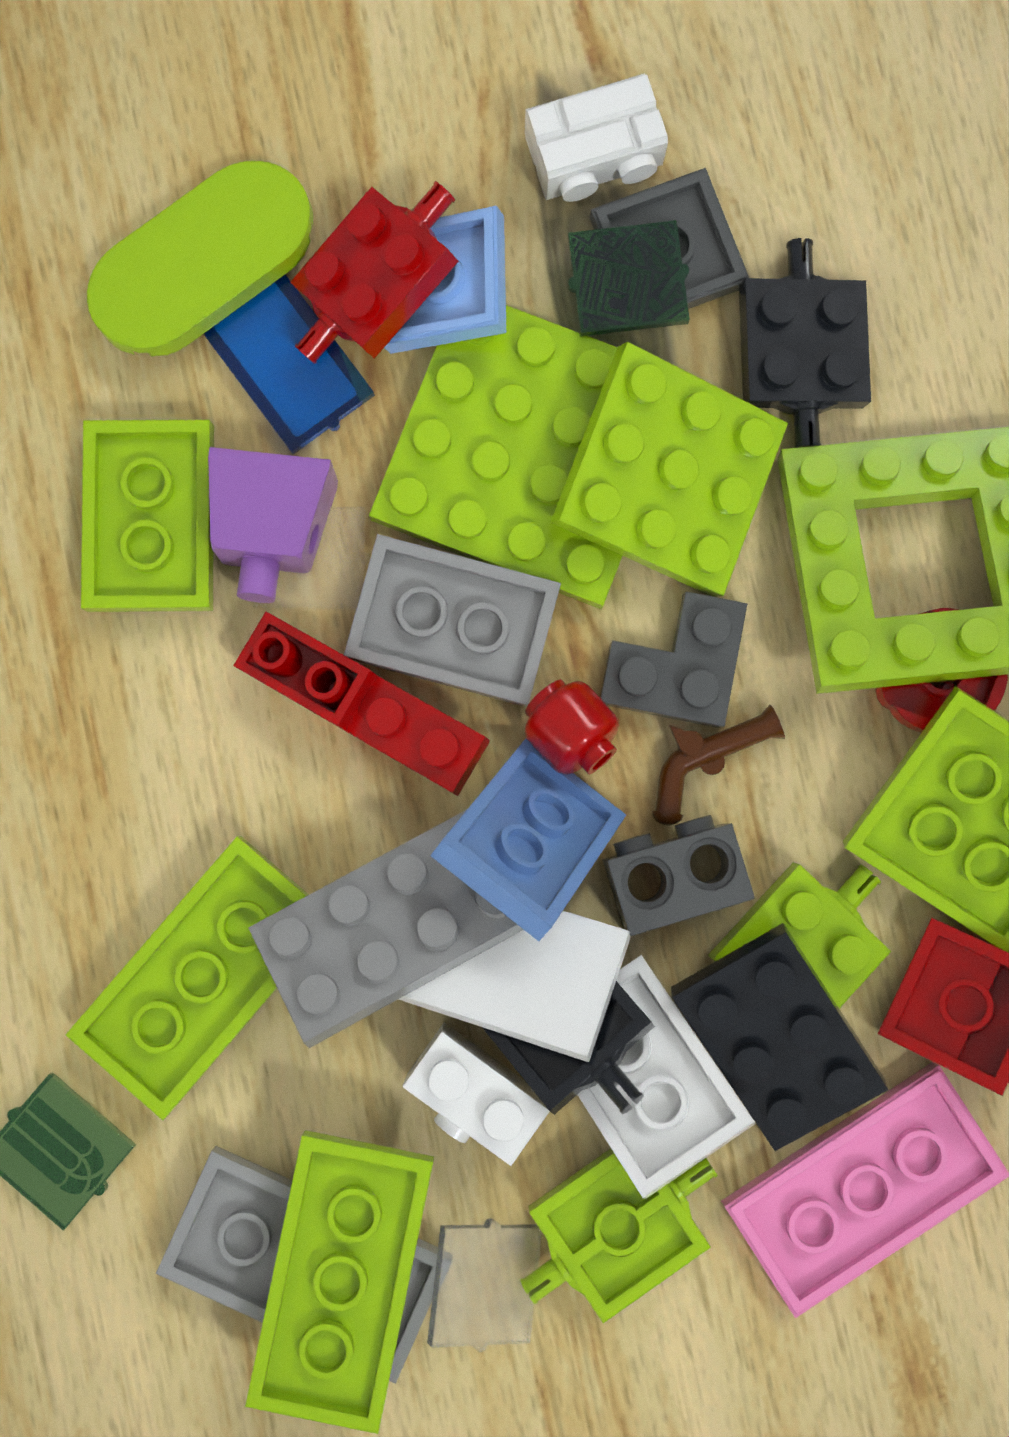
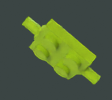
M792 862L708 956L715 962L784 923L840 1009L891 952L866 928L860 913L856 910L875 887L881 884V881L877 876L872 875L873 872L860 864L858 869L836 892L822 886L800 864Z
M609 1149L528 1206L529 1213L548 1240L551 1254L549 1261L520 1279L521 1285L526 1294L529 1293L531 1301L537 1304L540 1299L567 1281L572 1288L586 1297L602 1323H605L711 1248L692 1219L689 1202L686 1199L689 1194L718 1176L706 1158L657 1192L644 1199L613 1150Z

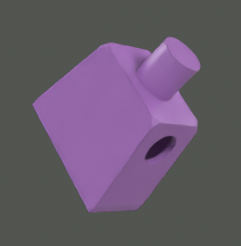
M210 447L208 465L210 541L212 550L221 563L241 567L237 597L251 602L273 603L276 597L279 571L304 574L309 573L312 568L337 491L338 479L332 462L329 459Z

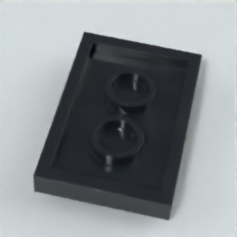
M784 923L671 987L672 999L774 1151L889 1090L882 1073Z

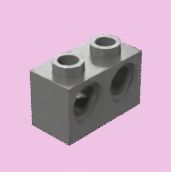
M708 815L675 825L678 836L676 838L653 844L651 834L648 833L613 844L616 855L602 860L622 927L630 931V936L755 899L732 823L715 826L712 816ZM703 845H710L720 855L721 868L716 877L709 881L701 882L693 875L690 868V860L697 848ZM642 863L652 864L658 870L661 877V885L658 892L646 900L636 899L628 888L630 872Z

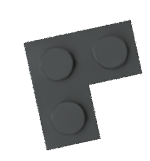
M686 591L682 596L672 652L612 640L600 698L611 707L716 728L725 727L748 603Z

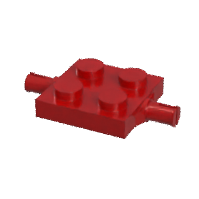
M437 181L433 183L434 185L412 210L407 207L394 205L371 186L290 283L311 301L315 314L319 317L298 344L294 345L314 364L317 363L319 357L338 335L342 339L356 342L375 359L459 262L448 248L437 240L434 232L430 229L447 208L456 201L449 191Z

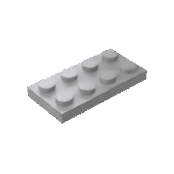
M466 810L249 927V931L290 1016L307 1047L315 1046L523 930L430 856Z
M215 1146L208 1157L156 1274L263 1323L292 1180ZM419 1238L417 1240L389 1379L390 1382L395 1384L449 1264L451 1255L450 1252Z

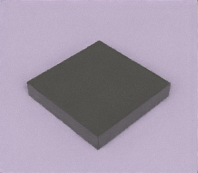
M706 168L601 205L590 211V221L598 241H603L611 246L608 252L616 245L619 236L623 238L626 235L621 231L622 229H627L629 232L632 228H636L609 258L620 260L617 257L619 253L626 262L634 264L621 248L638 233L672 268L656 285L652 284L651 293L678 266L680 267L669 279L658 298L663 302L676 282L679 281L680 283L665 305H670L675 297L679 299L683 296L684 299L662 313L656 320L671 316L684 306L685 310L739 291V286L744 279L749 278ZM668 224H672L674 226V230ZM658 225L664 226L676 239V244ZM641 227H643L644 230H646V227H649V231L647 233H644L641 230ZM654 228L660 232L658 237L647 236ZM607 231L617 234L616 237L609 238L613 243L602 238L603 235H611ZM638 236L624 248L629 255L633 242L641 241ZM665 237L667 239L665 248H658L656 246L657 238ZM661 239L658 244L663 246L665 241ZM635 244L633 247V259L640 266H645L640 248ZM639 244L642 248L645 249L644 251H646V255H648L647 258L649 259V260H648V265H649V263H650L649 252L647 251V249H646L643 245ZM672 244L676 251L671 253L670 258H668L669 252L664 253L663 251ZM605 247L604 249H602V251H603V252H607V251H606L607 247ZM651 251L653 263L661 268L660 270L654 269L665 272L668 267ZM676 257H678V260L675 263H673L672 261ZM606 260L611 273L612 268H615L613 276L615 285L618 271L621 269L617 290L630 294L626 310L628 318L631 312L639 273L641 274L632 319L629 318L632 328L635 329L654 322L651 318L653 314L648 309L646 317L651 321L645 320V322H642L652 271ZM624 271H627L623 290H620ZM630 272H633L630 289L626 291ZM655 273L653 280L656 282L662 274ZM647 275L638 320H635L644 276ZM681 282L682 287L679 292H683V295L676 293ZM619 294L622 300V298H624L625 295ZM653 297L649 300L648 307L655 313L663 309Z

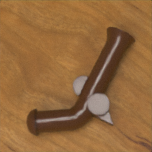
M769 704L761 715L704 739L696 731H684L669 725L678 750L667 758L661 768L656 810L652 811L654 819L666 826L678 824L684 816L681 814L684 782L686 775L690 771L701 768L708 775H716L724 768V757L770 738L785 739L782 725L774 708Z

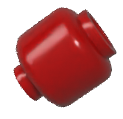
M562 679L556 680L542 689L525 709V714L529 717L525 725L527 740L558 773L570 774L583 768L590 775L604 766L617 751V748L611 742L618 732L619 719L597 693L582 681L566 684Z

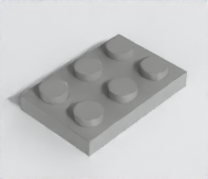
M377 534L344 655L364 664L527 707L561 583Z

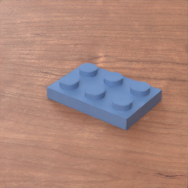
M526 738L430 856L537 941H540L552 928L626 817V814L575 774L556 772Z

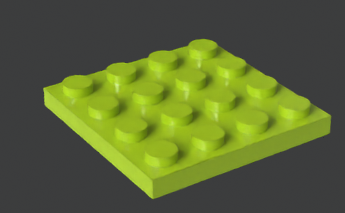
M506 305V333L437 345L370 511V520L469 559L561 583L560 594L602 610L622 555L550 522L618 347Z

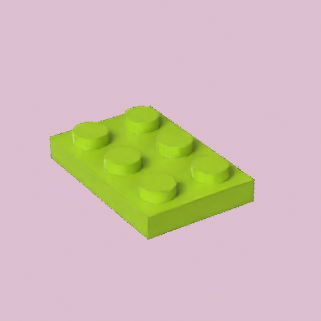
M83 420L81 609L87 612L213 611L214 551L210 541L208 455L209 448L214 447V425L210 420Z

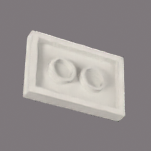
M640 955L620 969L616 981L652 1021L655 1027L626 1052L621 1064L618 1066L636 1088L644 1094V1097L636 1105L622 1087L617 1085L618 1091L633 1107L627 1113L621 1114L618 1107L599 1084L582 1090L577 1095L640 1195L646 1199L755 1125V1121L643 956Z

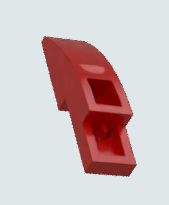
M265 611L233 665L456 796H459L490 742L484 735L384 680L370 669Z

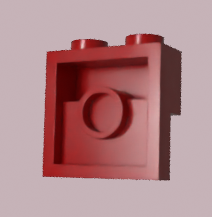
M931 918L878 1031V1035L1003 1096L1009 1084V953Z

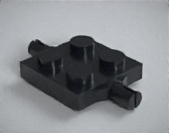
M802 238L792 239L787 242L788 276L780 279L745 278L739 286L743 400L758 408H774L794 415V448L821 445L819 414L831 409H863L871 402L866 280H828L821 276H815L813 274V240L805 238L802 243Z
M617 981L589 1062L483 1028L547 1109L554 1115L582 1090L597 1084L618 1107L621 1114L627 1113L633 1107L618 1091L617 1085L622 1087L636 1105L644 1097V1094L636 1088L618 1065L621 1064L626 1052L655 1026Z

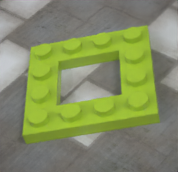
M1009 427L781 449L777 461L816 694L1009 674ZM971 498L993 607L875 618L855 510Z

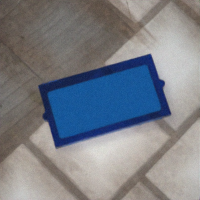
M285 274L203 335L290 452L295 454L328 429L337 431L340 428L339 421L370 400L375 394L335 340L319 357L316 364L294 346L296 343L298 344L319 318L295 286L290 283L291 281Z

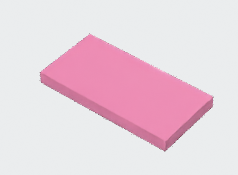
M931 1062L730 1194L721 1202L793 1316L797 1318L1008 1178L1009 1172L940 1065Z

